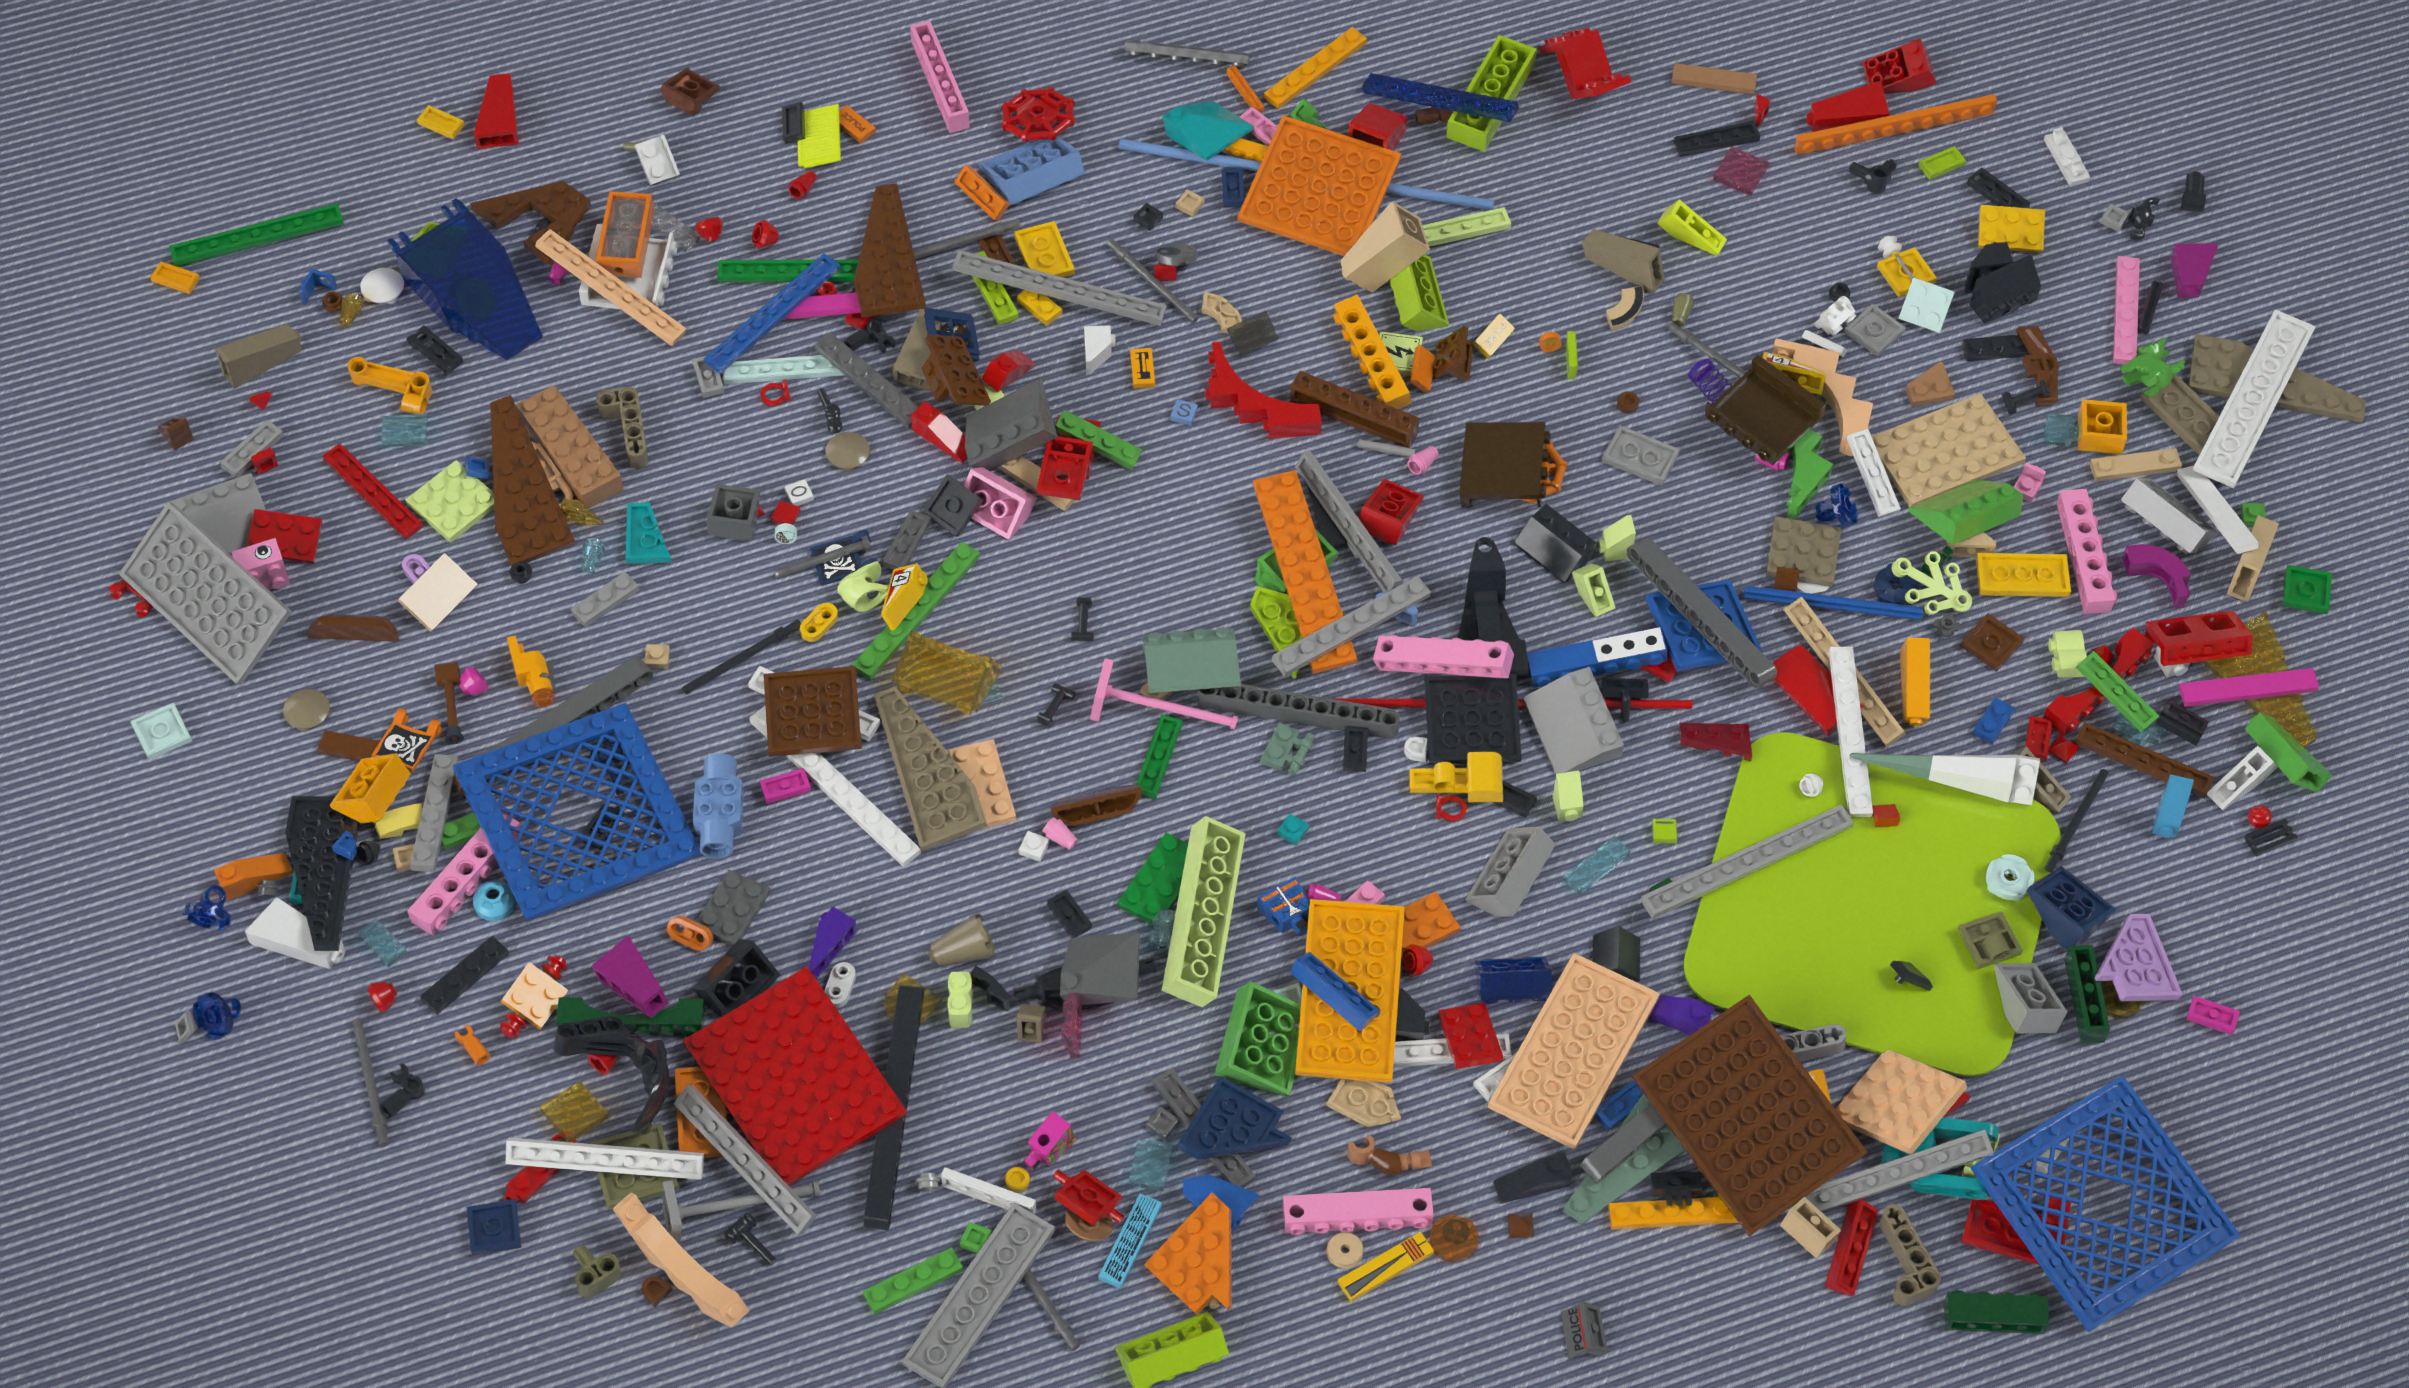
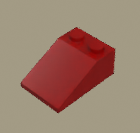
M1384 478L1363 505L1359 520L1370 535L1382 539L1387 544L1396 546L1404 536L1420 507L1424 495Z

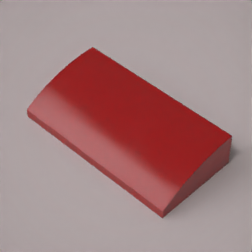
M1800 644L1772 663L1777 671V676L1773 681L1829 737L1838 729L1832 677Z

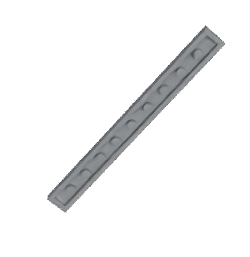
M962 250L958 251L953 263V271L1161 326L1167 305Z
M1839 805L1641 896L1640 901L1651 918L1654 919L1853 827L1854 822L1843 806Z

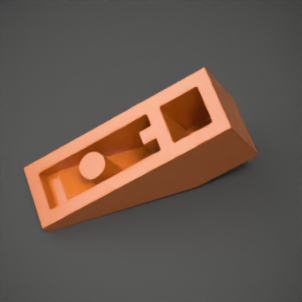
M285 853L239 859L214 869L227 902L258 889L256 885L261 884V880L277 881L294 873Z

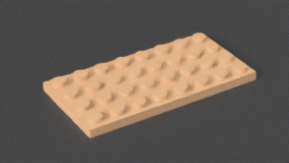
M1573 953L1490 1099L1488 1108L1575 1150L1657 1003L1660 993Z

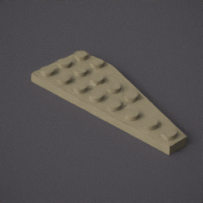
M2195 334L2188 387L2196 393L2229 399L2254 348L2239 341ZM2295 368L2276 407L2362 423L2365 416L2366 400Z
M894 686L874 694L921 850L924 852L987 827L988 825L975 785L899 690Z

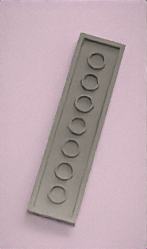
M1013 1203L904 1357L902 1364L938 1387L946 1388L1055 1232V1226Z

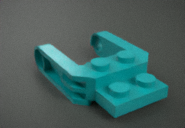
M1943 1117L1914 1153L1935 1147V1138L1955 1140L1982 1130H1986L1990 1142H1997L1999 1127L1987 1122ZM1884 1143L1881 1165L1910 1154ZM1934 1174L1909 1183L1915 1192L1977 1200H1984L1989 1196V1193L1978 1178Z

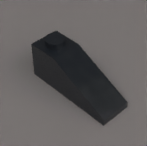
M1564 1152L1541 1158L1494 1180L1493 1185L1500 1204L1570 1187L1573 1173Z

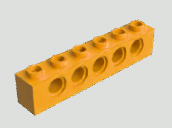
M1356 294L1334 304L1335 313L1333 318L1337 326H1342L1343 330L1341 332L1346 342L1350 341L1352 345L1350 350L1353 357L1359 358L1360 363L1358 364L1362 374L1368 375L1369 379H1367L1371 391L1376 390L1378 394L1376 396L1377 401L1396 409L1412 404L1410 392L1359 296Z

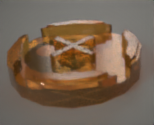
M1450 1214L1442 1216L1434 1223L1430 1231L1429 1243L1438 1258L1446 1262L1458 1263L1466 1261L1475 1253L1478 1247L1479 1234L1476 1226L1470 1219Z

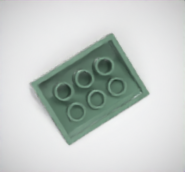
M1233 628L1197 629L1189 632L1173 631L1172 633L1163 634L1154 632L1149 635H1143V654L1149 693L1241 686Z

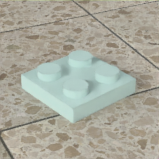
M1914 277L1898 319L1940 333L1955 291Z

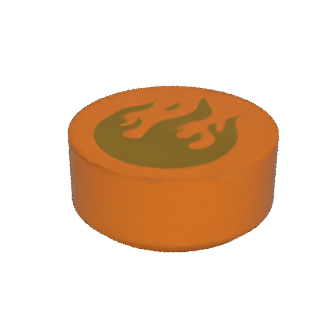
M1546 332L1539 338L1540 348L1545 352L1556 351L1562 345L1561 337L1556 332Z

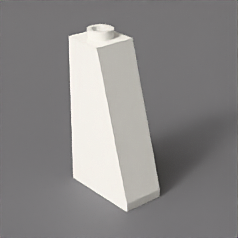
M277 897L245 931L249 943L254 946L331 969L335 963H339L345 953L342 940H340L339 951H315L306 916Z

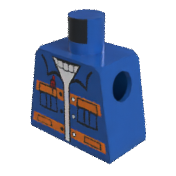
M1296 876L1258 896L1257 909L1280 932L1284 933L1293 928L1298 936L1307 933L1308 924L1306 921L1309 918L1310 904Z

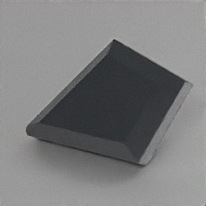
M1891 962L1890 966L1897 973L1894 979L1899 984L1906 981L1928 991L1933 988L1930 980L1910 962Z

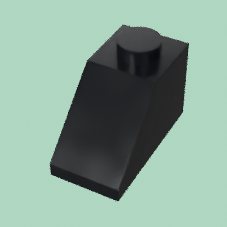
M1399 988L1395 1042L1423 1040L1424 1035H1429L1430 1021L1425 1020V1010L1403 988Z

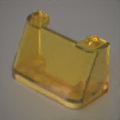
M911 630L891 681L898 685L897 689L910 694V691L926 695L959 707V712L971 716L972 712H978L1000 675L1003 666L990 657L984 655L981 657L977 654L965 652L937 642L932 638L922 637L921 633Z

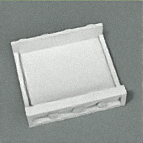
M597 224L588 256L595 262L603 224ZM673 232L669 233L668 240L649 238L642 278L615 276L658 308L664 304L665 295L663 291L664 288H668V271H672V256L677 253V242L674 241ZM583 281L581 282L579 289L581 305L620 309Z

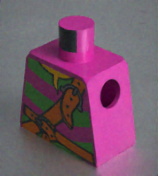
M1052 1111L1029 1139L1028 1144L1031 1153L1023 1161L1032 1170H1035L1042 1161L1046 1165L1052 1166L1077 1141L1072 1126Z

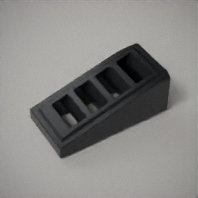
M605 804L600 807L582 833L583 835L591 836ZM609 806L607 812L618 815L620 810ZM604 816L603 819L609 821L610 824L601 822L600 825L612 829L616 820ZM598 829L597 833L602 835H595L594 838L600 840L599 842H606L610 833ZM582 840L583 844L587 845L588 841ZM591 844V847L603 850L602 846Z

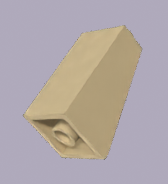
M1392 201L1340 260L1343 269L1342 274L1345 279L1351 280L1361 288L1374 292L1427 253L1430 248L1420 217Z

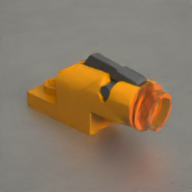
M516 635L507 637L519 687L527 685L532 701L536 706L547 707L551 705L555 697L553 664L546 662L539 651L525 653L523 644L517 643Z

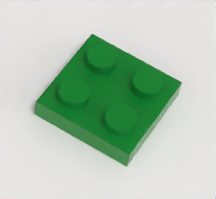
M2287 565L2285 569L2282 606L2328 614L2332 573Z

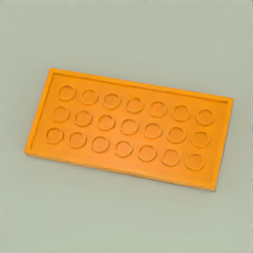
M1310 899L1305 954L1311 952L1378 1008L1380 1013L1364 1029L1359 1031L1303 984L1295 1075L1392 1083L1405 906Z

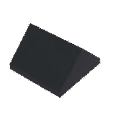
M1621 926L1593 935L1592 962L1632 981L1640 982V938Z

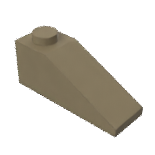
M2027 747L2015 750L2009 754L2036 758ZM2040 763L2033 798L2055 813H2059L2071 796Z

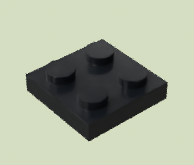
M947 474L923 509V512L959 537L983 499Z

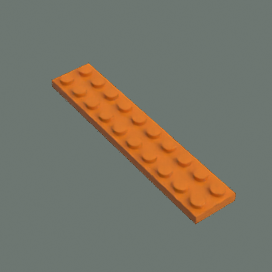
M1293 470L1253 480V487L1303 639L1343 617V613L1297 472ZM1352 641L1312 661L1310 665L1313 674L1356 664L1357 656Z

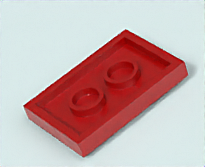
M254 509L247 547L275 538L282 559L314 564L323 521L321 518Z
M1485 1003L1438 1010V1017L1456 1069L1503 1061V1053Z

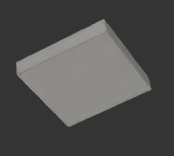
M1872 303L1845 328L1844 333L1878 357L1905 332L1906 327Z

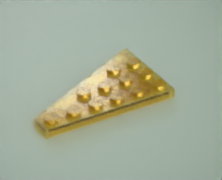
M2265 611L2245 625L2253 635L2251 655L2201 661L2219 679L2289 671L2285 662L2286 657L2280 642L2276 639L2275 630L2271 628L2268 620L2269 615ZM2301 694L2243 700L2257 714L2261 712L2273 717L2305 749L2316 741L2318 736L2310 723L2309 714L2305 712Z

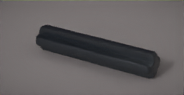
M2155 280L2151 283L2137 329L2139 333L2145 335L2149 333L2162 291V282Z

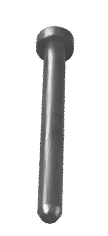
M866 535L861 537L862 541L776 569L774 571L777 578H781L864 549L866 552L871 551L868 537Z

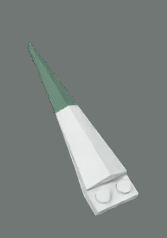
M1851 753L1849 755L1854 759L2001 801L2032 805L2040 764L2039 758L2022 755H1896Z

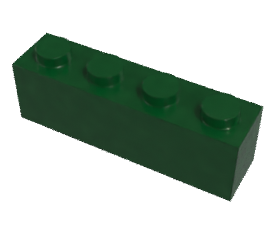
M2093 945L2069 946L2064 963L2081 1044L2105 1043L2110 1026L2101 982L2095 980L2098 968Z
M1961 1290L1947 1292L1943 1302L1945 1330L2045 1334L2049 1326L2047 1296H2040L2036 1293L2015 1295L2011 1292L1990 1294L1986 1291L1965 1293Z

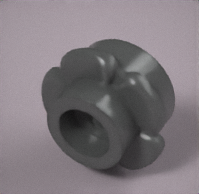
M261 880V884L256 885L258 887V894L277 895V889L280 886H275L276 881Z

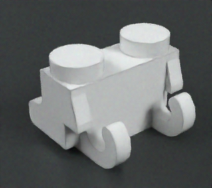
M1841 296L1820 315L1821 318L1814 323L1815 327L1818 329L1822 328L1828 335L1835 336L1843 329L1841 327L1843 322L1848 324L1856 317L1850 300L1845 296Z

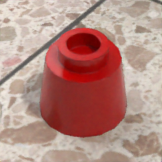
M590 1054L588 1056L591 1066L603 1075H608L619 1059V1056Z

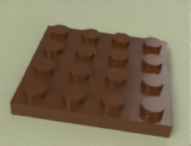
M855 666L763 674L769 757L862 749Z

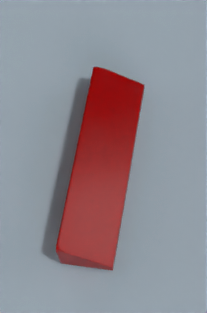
M1863 1199L1848 1204L1825 1283V1287L1850 1296L1855 1295L1879 1212L1877 1208Z

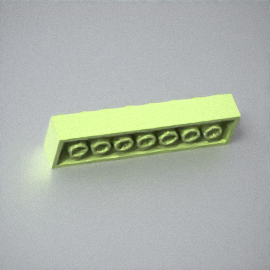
M1207 816L1191 826L1161 990L1200 1007H1204L1217 998L1246 834Z

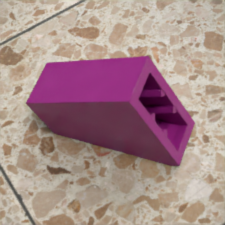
M2217 243L2174 244L2170 258L2178 298H2195L2200 296L2218 247Z

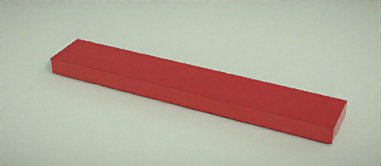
M339 443L322 455L323 460L405 540L424 528L422 522L343 445Z

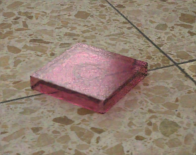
M1731 147L1715 172L1713 180L1752 196L1767 171L1770 162Z

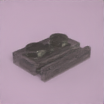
M1267 311L1227 328V332L1239 352V357L1279 340V336L1275 333V328Z

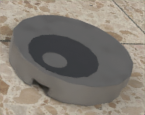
M1169 243L1156 247L1154 257L1155 259L1158 258L1160 263L1179 266L1181 262H1186L1189 265L1197 260L1198 251L1190 245Z

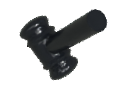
M820 388L817 390V394L824 407L828 431L839 433L843 429L840 408L836 404H831L825 389Z
M745 1213L743 1217H740L727 1230H724V1236L731 1244H736L737 1240L743 1238L769 1266L776 1262L777 1259L750 1232L753 1227L757 1226V1222L751 1214Z

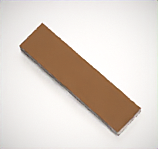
M1674 63L1671 84L1754 95L1757 74Z

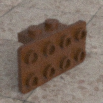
M928 334L925 340L931 355L922 366V371L935 400L944 402L950 394L952 401L956 404L978 406L990 404L991 400L964 340L956 336Z

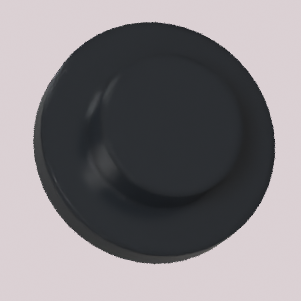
M1841 282L1835 283L1829 290V297L1834 302L1841 296L1849 299L1851 295L1849 287Z

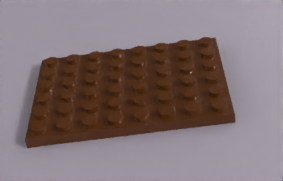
M1750 994L1632 1076V1079L1749 1237L1794 1206L1803 1197L1811 1194L1868 1153Z

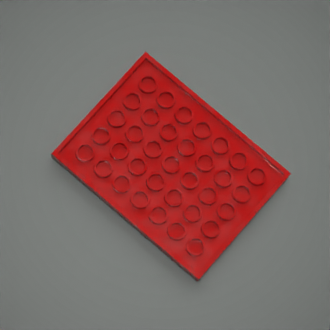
M807 966L683 1040L684 1045L753 1149L788 1186L907 1115L905 1107Z

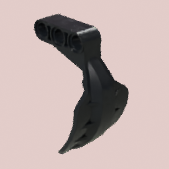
M615 1016L559 1025L553 1049L557 1054L561 1056L583 1053L628 1056L633 1061L634 1066L640 1069L649 1099L634 1123L633 1133L641 1136L648 1134L655 1116L663 1106L669 1085V1068L664 1042L662 1040L647 1042L630 1035L623 1021Z

